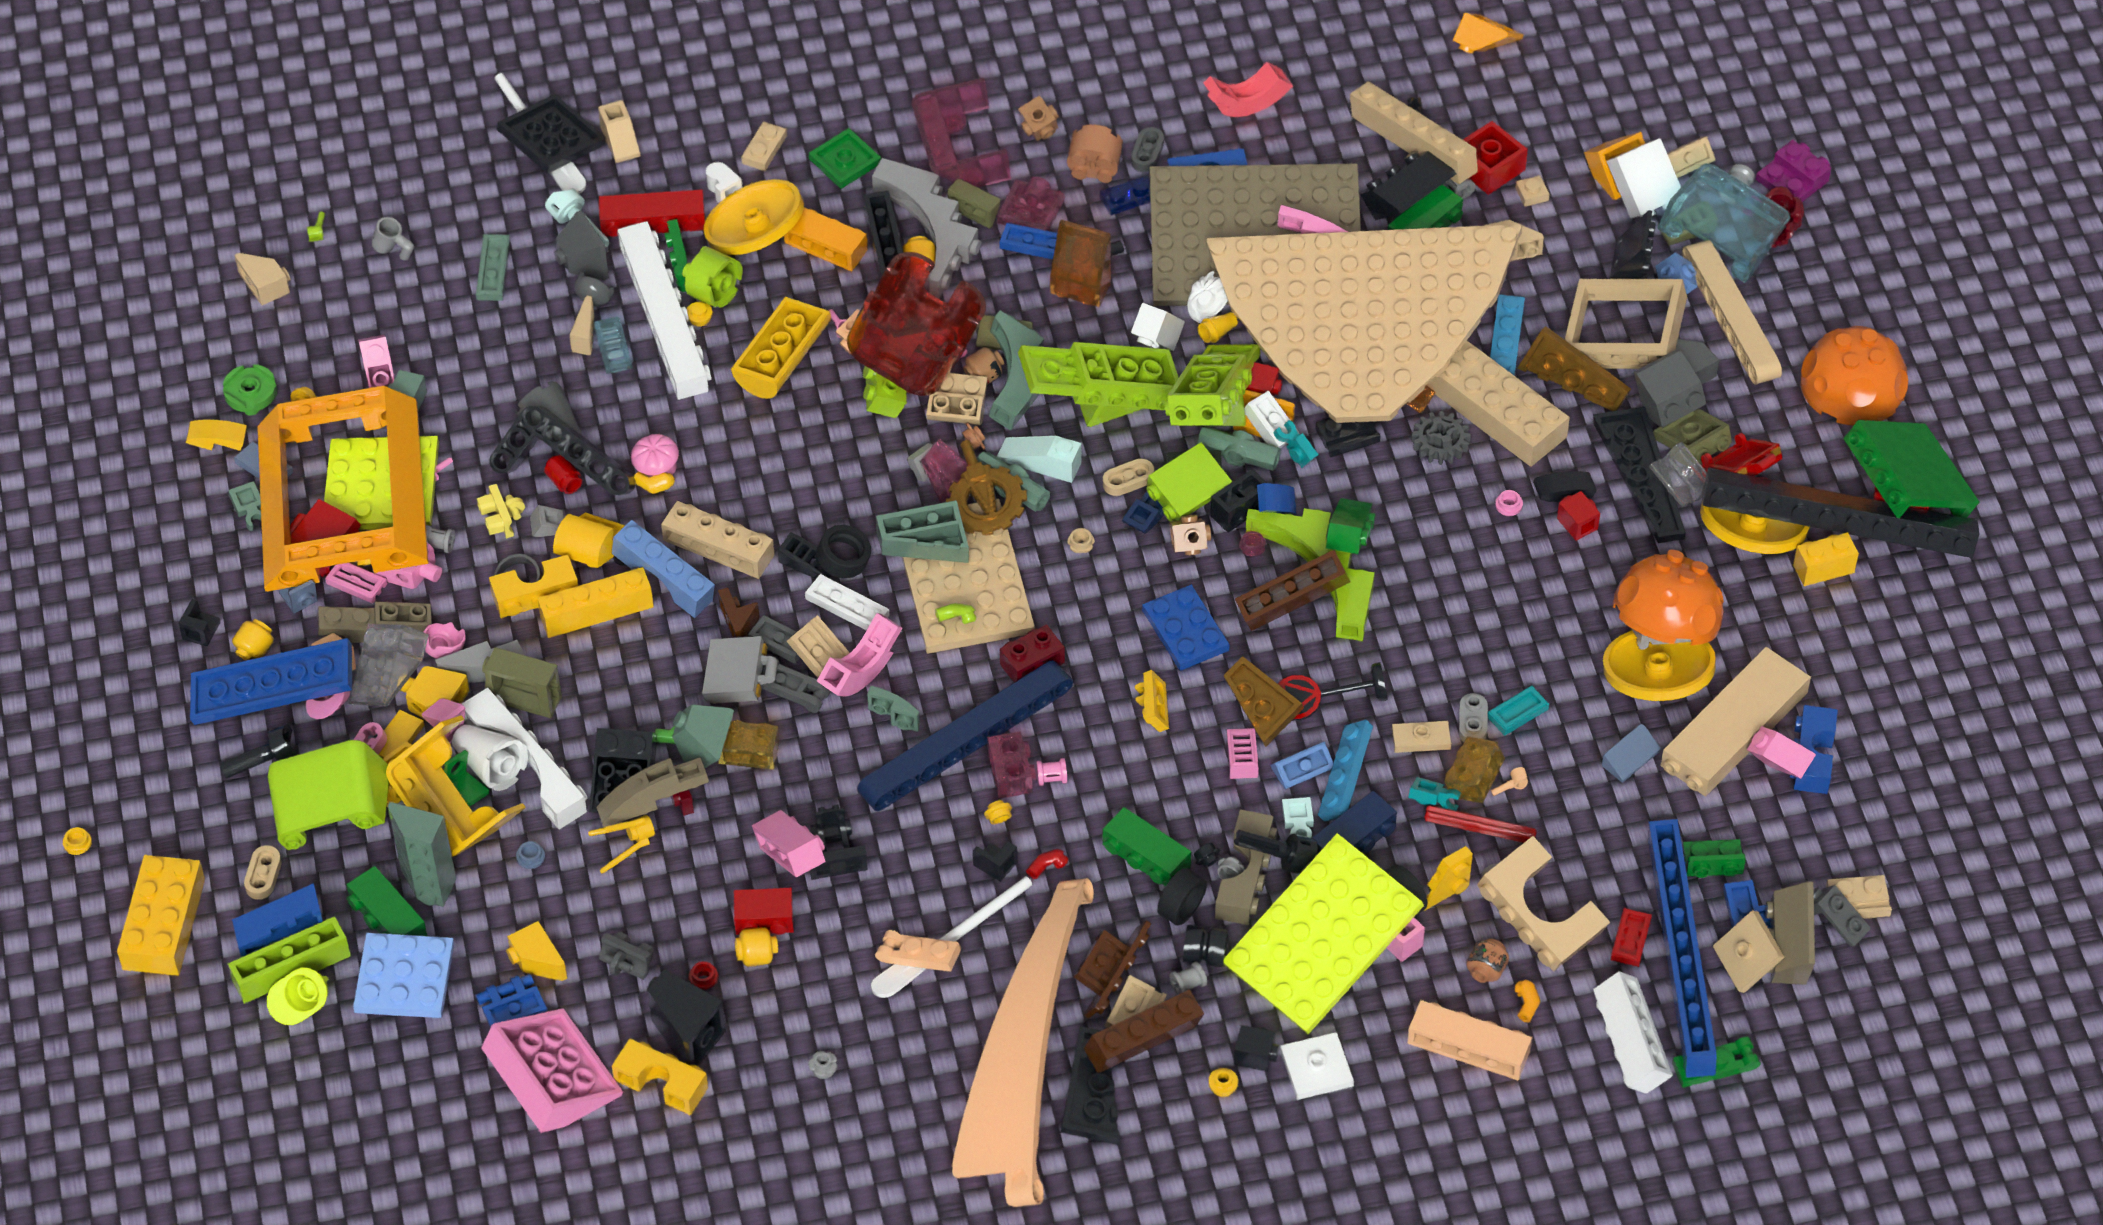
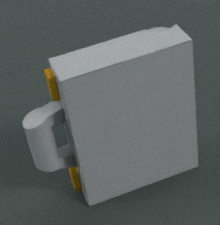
M761 636L710 640L702 691L706 702L709 701L716 704L758 701V697L761 695L760 685L775 681L778 660L772 656H766L768 647ZM763 665H766L765 675H762Z

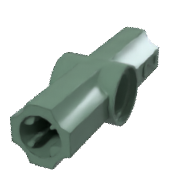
M1205 426L1202 427L1197 444L1202 442L1208 451H1221V456L1224 457L1226 462L1238 467L1248 463L1273 471L1276 469L1281 455V448L1255 441L1252 435L1241 430L1230 434Z
M983 451L977 457L978 463L981 462L982 465L988 464L991 465V468L996 469L1002 466L1010 469L1012 476L1018 475L1023 481L1021 490H1026L1027 501L1023 502L1024 505L1035 512H1040L1046 506L1050 498V492L1029 479L1027 472L1020 465L1012 464L1009 466L990 452L985 453ZM994 486L996 491L1002 497L1006 498V494L1004 493V491L1001 488Z

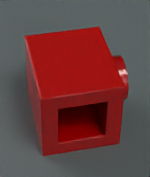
M1254 362L1251 369L1252 382L1246 390L1261 394L1269 391L1273 397L1275 395L1279 396L1283 383L1279 379V368Z
M1582 491L1574 495H1568L1559 502L1557 520L1575 541L1598 530L1600 512L1597 510L1594 501L1588 499Z

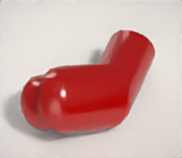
M1061 849L1041 853L1026 869V873L1030 878L1037 879L1047 866L1054 864L1057 869L1063 868L1068 863V857L1063 854L1064 851Z

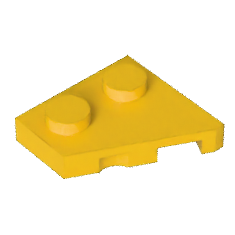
M1466 846L1445 857L1440 862L1436 873L1427 884L1431 888V892L1426 895L1428 905L1424 911L1453 894L1462 893L1469 886L1473 854Z

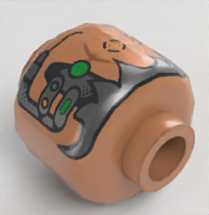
M1481 940L1475 944L1467 959V968L1476 981L1481 983L1495 982L1500 979L1509 962V955L1506 947L1498 940Z

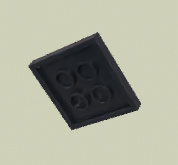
M556 94L497 122L496 129L547 174L604 146L606 137Z

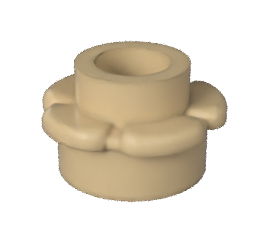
M1084 528L1072 531L1067 541L1070 549L1075 553L1091 551L1095 542L1091 532Z

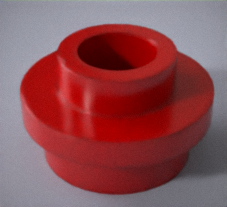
M705 961L698 962L690 970L689 980L694 986L706 990L712 988L717 983L718 972L711 963ZM701 976H708L707 978H704V979H701V978H700Z

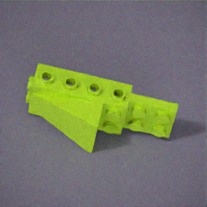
M1074 342L1070 349L1021 345L1018 351L1030 393L1073 396L1075 404H1080L1086 426L1088 427L1141 409L1165 410L1166 400H1168L1167 395L1179 378L1169 349Z
M1208 345L1202 355H1194L1167 395L1168 400H1166L1165 412L1167 416H1170L1171 426H1245L1246 417L1243 395L1248 385L1252 382L1251 369L1254 362L1261 355L1259 345Z

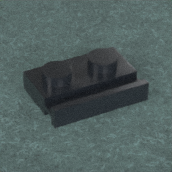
M1329 418L1316 422L1315 426L1322 443L1329 451L1330 458L1380 442L1381 435L1377 433L1373 421L1336 423L1333 419Z

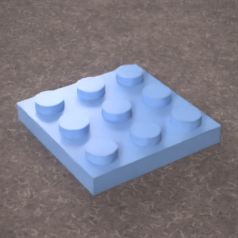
M366 933L353 1005L354 1013L442 1018L454 949L453 938Z

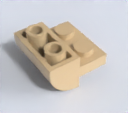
M934 372L926 413L927 420L963 424L968 422L973 425H981L985 412L984 403L988 383L987 377Z

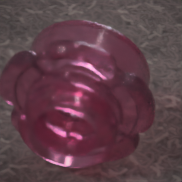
M1250 531L1245 533L1239 542V548L1246 556H1259L1265 551L1264 546L1266 542L1258 532Z

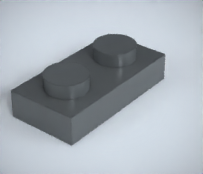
M765 615L761 617L748 634V637L761 636L768 647L767 650L794 664L800 658L787 643V640L797 632Z

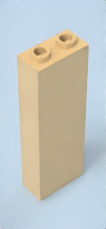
M1765 647L1663 750L1661 766L1668 774L1678 777L1690 789L1698 791L1706 797L1749 753L1747 748L1761 726L1772 730L1808 693L1811 676Z

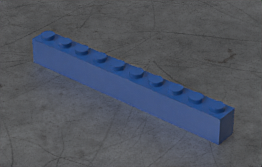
M1678 819L1649 821L1648 844L1686 1078L1716 1075L1717 1054Z

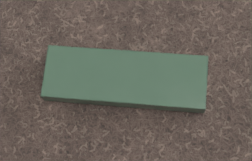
M483 234L476 289L477 300L503 301L510 235Z

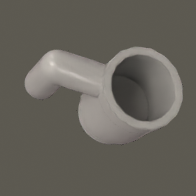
M383 217L378 220L372 235V247L379 253H388L398 244L402 247L399 256L402 260L406 261L410 258L414 244L401 235L402 227L396 219Z

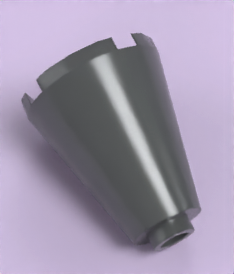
M547 382L550 387L542 389L541 386L536 387L518 403L519 412L515 410L516 416L519 417L526 407L543 406L581 434L565 393L558 382ZM534 411L531 415V421L534 425H538L541 416L538 411ZM555 427L552 431V437L557 442L561 439L562 432L560 428ZM577 443L574 445V455H577L582 450L581 444Z

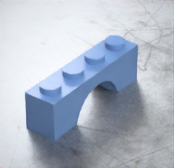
M633 520L628 522L613 537L612 554L632 570L637 567H643L654 574L667 587L674 603L692 617L696 618L713 601L715 584Z

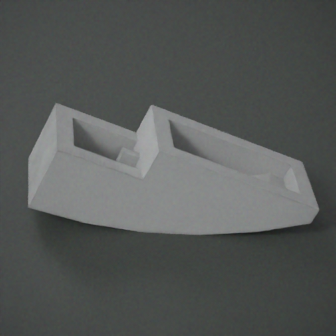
M518 640L497 647L524 655ZM487 641L436 659V668L467 675L468 682H485L486 678L485 673L482 672V666L485 658L491 656L494 648L491 649Z

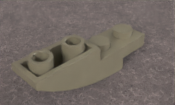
M375 602L374 608L318 606V635L335 633L338 636H345L351 643L385 641L415 635L423 632L428 625H431V605L427 603Z
M669 758L628 778L609 793L597 806L603 827L605 828L606 826L645 815L658 809L656 800L709 783L702 760L697 758L673 766L672 760Z

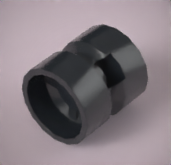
M1187 925L1183 962H1198L1200 964L1202 960H1205L1208 966L1224 967L1228 930L1212 928L1209 932H1206L1204 927Z

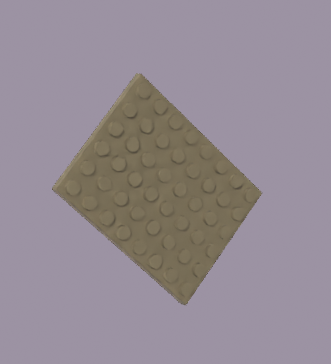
M1358 164L1150 167L1153 306H1187L1192 285L1199 281L1200 277L1206 276L1211 271H1214L1213 277H1219L1207 246V238L1301 234L1300 232L1278 227V213L1281 205L1310 213L1348 232L1361 231Z

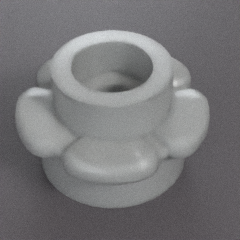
M1235 857L1222 858L1218 862L1219 868L1217 873L1221 879L1235 877L1245 870L1241 861Z
M818 1051L813 1054V1058L809 1060L808 1066L817 1078L827 1079L837 1069V1058L831 1052Z

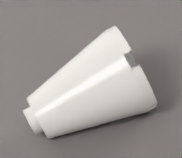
M468 724L461 726L453 734L452 745L458 753L464 750L468 752L467 764L487 787L495 791H502L514 785L519 779L516 775L520 769L524 771L527 766L529 756L527 747L517 738Z

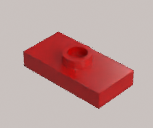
M1627 908L1623 909L1611 954L1612 961L1639 967L1652 914Z

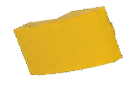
M222 420L190 421L186 443L211 451L214 443L241 451L247 425Z

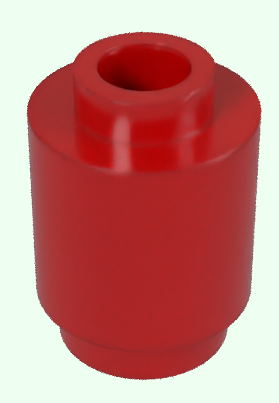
M558 455L551 457L547 461L544 472L559 491L565 492V494H572L581 487V474L567 459Z

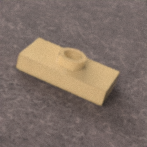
M1448 721L1392 724L1395 753L1451 750Z

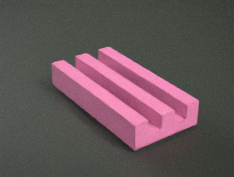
M351 563L335 565L325 578L327 585L372 604L376 600L375 596L381 594V588H385L387 585L386 578ZM341 569V570H343V571H345V572H348V573H350V574H352V575H351V576H350V575H347V574H345V573H343V572H340L339 570ZM360 578H362V579H364V580H367V581H369V582H371V583H374L375 585L373 586V585H371V584H369V583H366V582H364V581H361Z

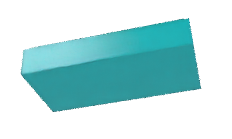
M1531 685L1488 711V719L1506 736L1549 710V703Z

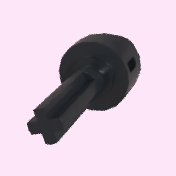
M286 723L268 731L269 744H264L220 763V768L225 778L227 779L270 761L274 757L279 761L300 755L298 750L291 747L292 729L290 725Z
M1238 830L1234 839V845L1281 858L1282 869L1295 874L1302 873L1303 868L1317 856V841L1296 833L1291 834L1284 842Z

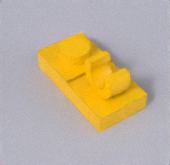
M1150 670L1143 673L1144 682L1135 685V690L1143 694L1136 697L1135 700L1141 706H1144L1142 713L1145 721L1151 724L1158 732L1169 729L1166 683L1154 671Z

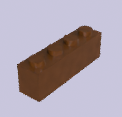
M1332 550L1235 598V601L1245 622L1253 631L1351 581L1335 550Z
M1189 989L1093 1034L1083 1049L1096 1071L1100 1073L1195 1028L1203 1017L1204 1012Z

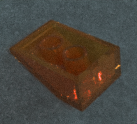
M1061 219L1050 274V293L1062 298L1076 300L1083 304L1100 307L1111 285V233Z

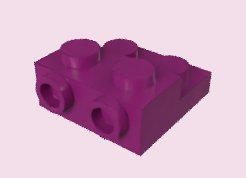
M1792 139L1775 153L1772 162L1757 172L1756 181L1769 190L1777 186H1784L1803 202L1829 182L1831 167L1826 158L1822 156L1817 158L1813 155L1807 144L1803 142L1798 144Z

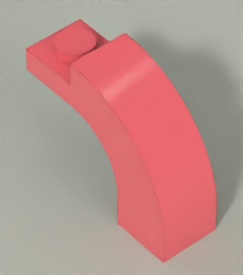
M1266 62L1251 78L1238 84H1226L1212 76H1209L1204 82V85L1209 90L1207 93L1209 98L1215 102L1223 115L1230 117L1248 116L1264 110L1276 103L1293 87V84L1283 70L1269 62Z

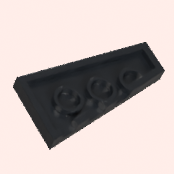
M1080 1026L1060 1133L1118 1145L1120 1135L1117 1128L1118 1115L1114 1099L1115 1087L1114 1080L1112 1079V1070L1109 1068L1098 1073L1083 1049L1091 1036L1100 1032V1030Z

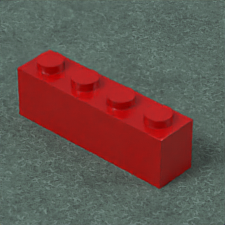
M703 190L599 196L600 228L606 237L618 236L617 229L647 221L651 231L655 230L656 233L669 232L667 221L675 219L678 221L680 232L704 230L705 208Z

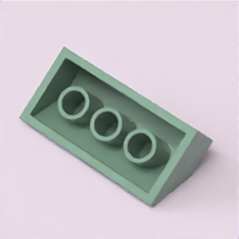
M390 802L388 810L403 875L417 900L426 905L444 907L456 881L444 816Z

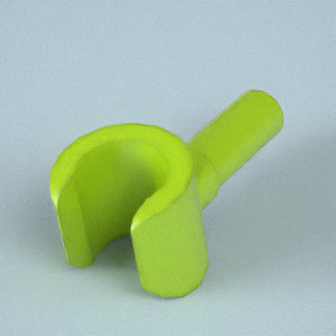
M319 212L315 226L307 227L309 242L324 239L322 230L325 217L324 212Z

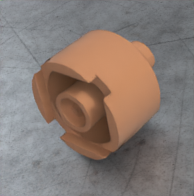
M1084 125L1082 130H1074L1067 157V165L1072 171L1071 175L1080 180L1090 177L1097 178L1104 183L1112 181V177L1117 173L1123 146L1122 138L1118 134L1115 137L1111 134V129L1101 125Z

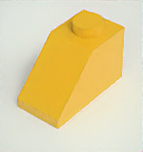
M539 921L507 936L509 948L506 949L507 955L513 965L516 963L519 965L523 973L559 981L567 979L565 963Z

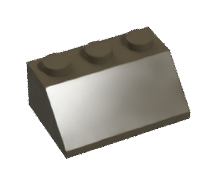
M1804 882L1776 890L1772 895L1771 901H1766L1765 917L1770 919L1771 926L1768 929L1785 957L1768 972L1771 973V983L1806 985L1815 965L1813 882Z

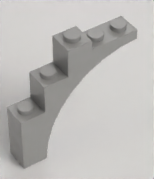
M882 158L872 175L873 193L889 191L890 199L907 209L921 222L936 247V257L929 277V294L939 299L944 289L948 290L954 271H958L961 262L969 264L973 255L978 254L981 247V240H978V228L960 223L962 214L959 213V201L941 196L943 187L940 186L939 174Z

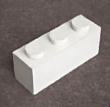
M1142 303L1131 333L1138 336L1137 342L1149 348L1174 351L1185 321L1164 310Z

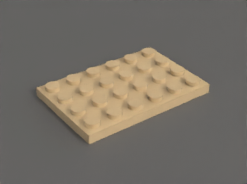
M995 499L996 508L999 511L1002 508L999 499ZM978 503L967 504L968 508L975 514L985 515ZM1002 528L995 530L992 535H982V532L976 531L974 534L965 532L969 546L968 563L902 557L927 654L1024 636L1029 631L1035 629L1008 529L1004 531ZM953 603L972 605L976 610L974 611L976 621L964 624L961 616L938 622L935 609Z

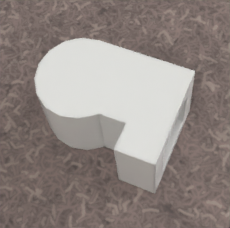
M715 162L707 166V187L710 191L715 192L718 203L731 193L742 188L741 178L724 163Z

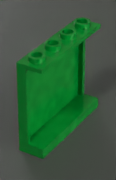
M1858 420L1843 438L1897 518H1900L1909 506L1949 508L1953 515L1967 518L1980 502L1933 433L1924 423Z

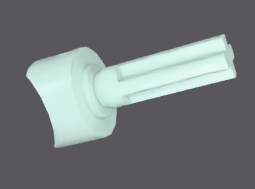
M575 189L553 192L547 199L545 207L559 223L563 224L570 221L575 213L583 208L585 200ZM586 216V218L588 219V221L590 222L598 236L605 244V247H608V238Z

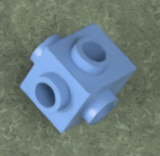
M1676 252L1655 266L1658 279H1683L1686 294L1698 287L1695 277L1696 270L1692 262Z

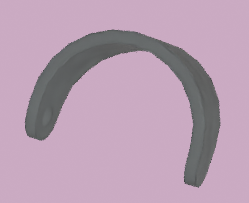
M525 554L507 556L498 564L494 576L504 573L506 569L516 564H529L536 568V582L543 577V571L536 561Z

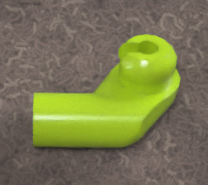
M953 603L935 609L938 622L961 616L964 624L976 621V615L974 614L976 610L972 605Z

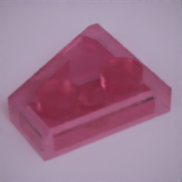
M941 439L937 440L921 459V463L940 503H945L946 499L951 497V493L948 490L952 483H957L961 479L960 475L967 471V462Z

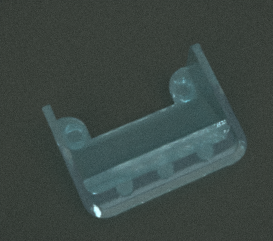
M1703 164L1670 199L1657 229L1672 238L1679 237L1686 229L1703 241L1710 240L1716 249L1735 260L1731 266V274L1746 283L1785 228L1790 215L1785 208L1713 164Z

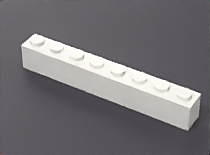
M648 221L617 229L619 247L677 399L680 400L708 392L707 381L711 380L708 365L702 364L704 357L700 345L695 346L696 335L693 326L688 327L687 322H689L686 308L685 306L680 307L681 296L678 288H673L672 286L674 279L671 269H666L664 266L667 264L663 249L658 250L659 240L656 231H651Z

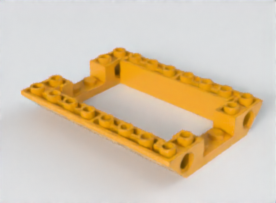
M379 386L277 404L257 426L265 592L300 586L309 580L320 583L319 568L370 559L374 573L429 564L417 400L389 387ZM361 417L365 431L381 429L387 426L393 527L291 544L286 443L312 441V425Z

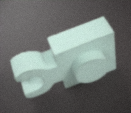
M1311 798L1282 799L1285 829H1291L1290 835L1296 833L1312 838V831L1309 828L1313 827L1314 824Z

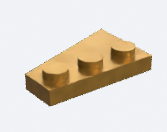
M1243 656L1223 675L1265 747L1304 709L1299 700Z

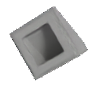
M538 505L530 516L532 536L544 537L555 535L559 524L564 519L563 510Z

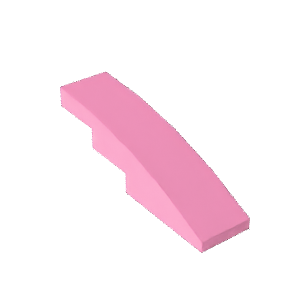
M1281 205L1278 213L1279 228L1300 232L1301 234L1348 232L1322 218Z

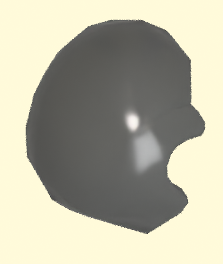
M581 272L575 281L574 288L579 299L583 302L586 296H592L593 306L596 307L608 303L614 293L612 287L608 288L600 280L584 275V272Z

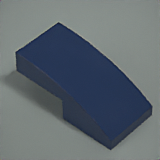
M1146 491L1141 500L1136 499L1123 517L1122 522L1146 534L1164 516L1163 507L1158 500H1152Z

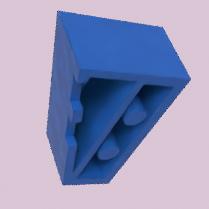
M314 883L232 919L241 958L323 922Z

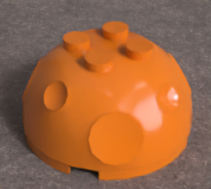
M1851 326L1848 328H1837L1826 333L1811 348L1803 361L1800 384L1806 401L1817 413L1821 415L1822 412H1825L1837 418V423L1854 426L1858 420L1883 421L1892 416L1901 402L1904 401L1908 389V374L1899 348L1890 338L1869 327Z
M1669 550L1667 554L1650 556L1630 567V570L1621 579L1614 594L1613 608L1617 605L1620 611V620L1633 630L1649 638L1670 644H1675L1676 638L1692 639L1690 645H1700L1712 641L1718 635L1723 620L1724 601L1721 589L1718 587L1713 576L1707 571V564L1684 557V554L1678 550Z

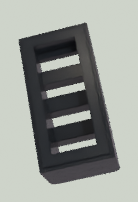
M790 532L778 549V562L815 579L820 574L827 578L831 577V574L824 569L822 571L818 570L820 564L816 556L817 547L804 538ZM813 558L816 559L812 565L809 564Z

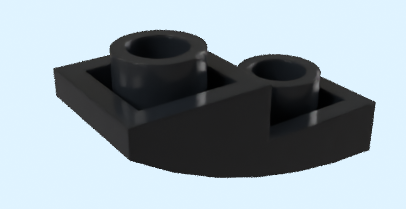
M1557 472L1542 475L1533 480L1540 500L1547 502H1561L1566 496L1574 495L1580 491L1587 498H1593L1597 491L1589 472Z

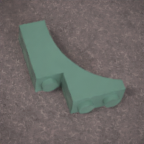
M1000 310L994 317L990 332L996 338L1004 353L1007 365V381L1005 387L993 402L989 417L1011 431L1040 395L1030 393L1018 351L1021 345L1042 347L1044 338L1035 330L1027 328L1013 316L1007 315Z

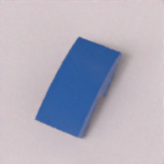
M1270 483L1257 485L1259 512L1297 515L1294 487Z

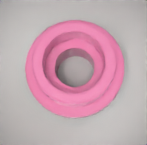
M1506 490L1497 497L1495 506L1499 513L1505 516H1514L1522 510L1523 501L1517 492Z

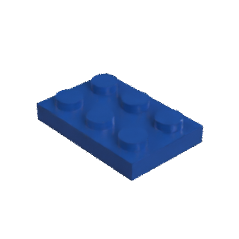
M1192 585L1142 604L1143 613L1180 671L1229 651L1228 641Z

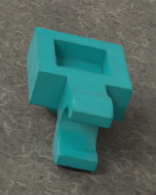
M1289 420L1284 424L1288 434L1283 433L1279 427L1273 434L1277 440L1288 443L1286 447L1289 450L1290 457L1303 468L1319 454L1303 433L1300 435L1296 430L1295 424Z
M1417 777L1410 787L1408 798L1414 799L1423 805H1436L1438 802L1442 808L1457 811L1459 805L1452 804L1449 798L1458 800L1461 792L1456 789H1445L1444 784Z

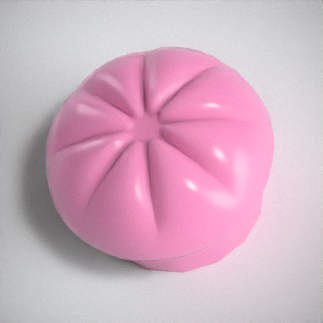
M652 434L641 438L633 447L631 462L640 473L651 477L661 473L673 475L676 471L679 449L670 437Z

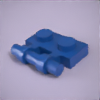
M531 974L519 977V975L514 976L507 983L496 987L494 985L485 988L486 991L475 995L479 1005L490 1002V1004L482 1006L483 1014L490 1028L494 1023L548 1012L537 986L525 990L526 987L534 984ZM515 992V994H513V995H511V996H508V997L503 998V999L500 998V997H502V996H505V995H508V994H510V993Z

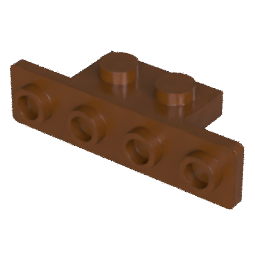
M1148 920L1134 930L1126 945L1104 929L1099 933L1073 976L1096 993L1084 1013V1016L1088 1019L1096 1013L1102 1014L1109 1005L1110 1000L1107 997L1111 991L1115 992L1122 983L1123 978L1121 974L1124 969L1128 970L1137 957L1134 955L1137 947L1141 948L1149 938L1150 934L1147 931L1151 923Z

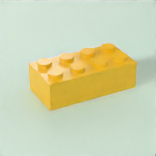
M144 855L117 950L122 970L180 975L205 882L200 860Z

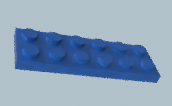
M348 638L193 672L191 673L190 720L194 725L351 691L352 643Z

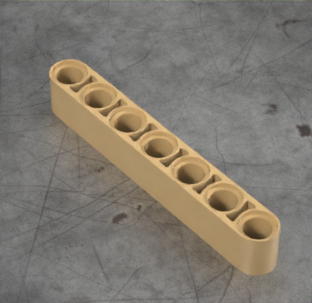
M1706 240L1683 247V257L1692 262L1696 270L1697 286L1752 383L1756 385L1780 378L1782 376V369L1779 359L1712 242Z

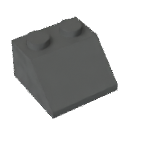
M1676 349L1634 371L1642 407L1645 406L1649 420L1662 428L1706 405L1702 383L1680 349Z

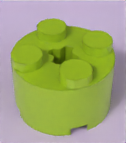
M704 246L692 262L684 266L682 275L685 277V289L689 296L710 306L721 308L726 306L736 295L738 288L735 287L737 279H742L743 271L739 261L715 249Z

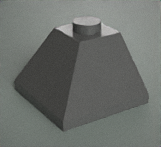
M582 210L575 213L556 237L557 250L554 251L555 258L559 265H564L571 274L579 275L581 272H584V275L587 277L605 281L609 279L605 244Z

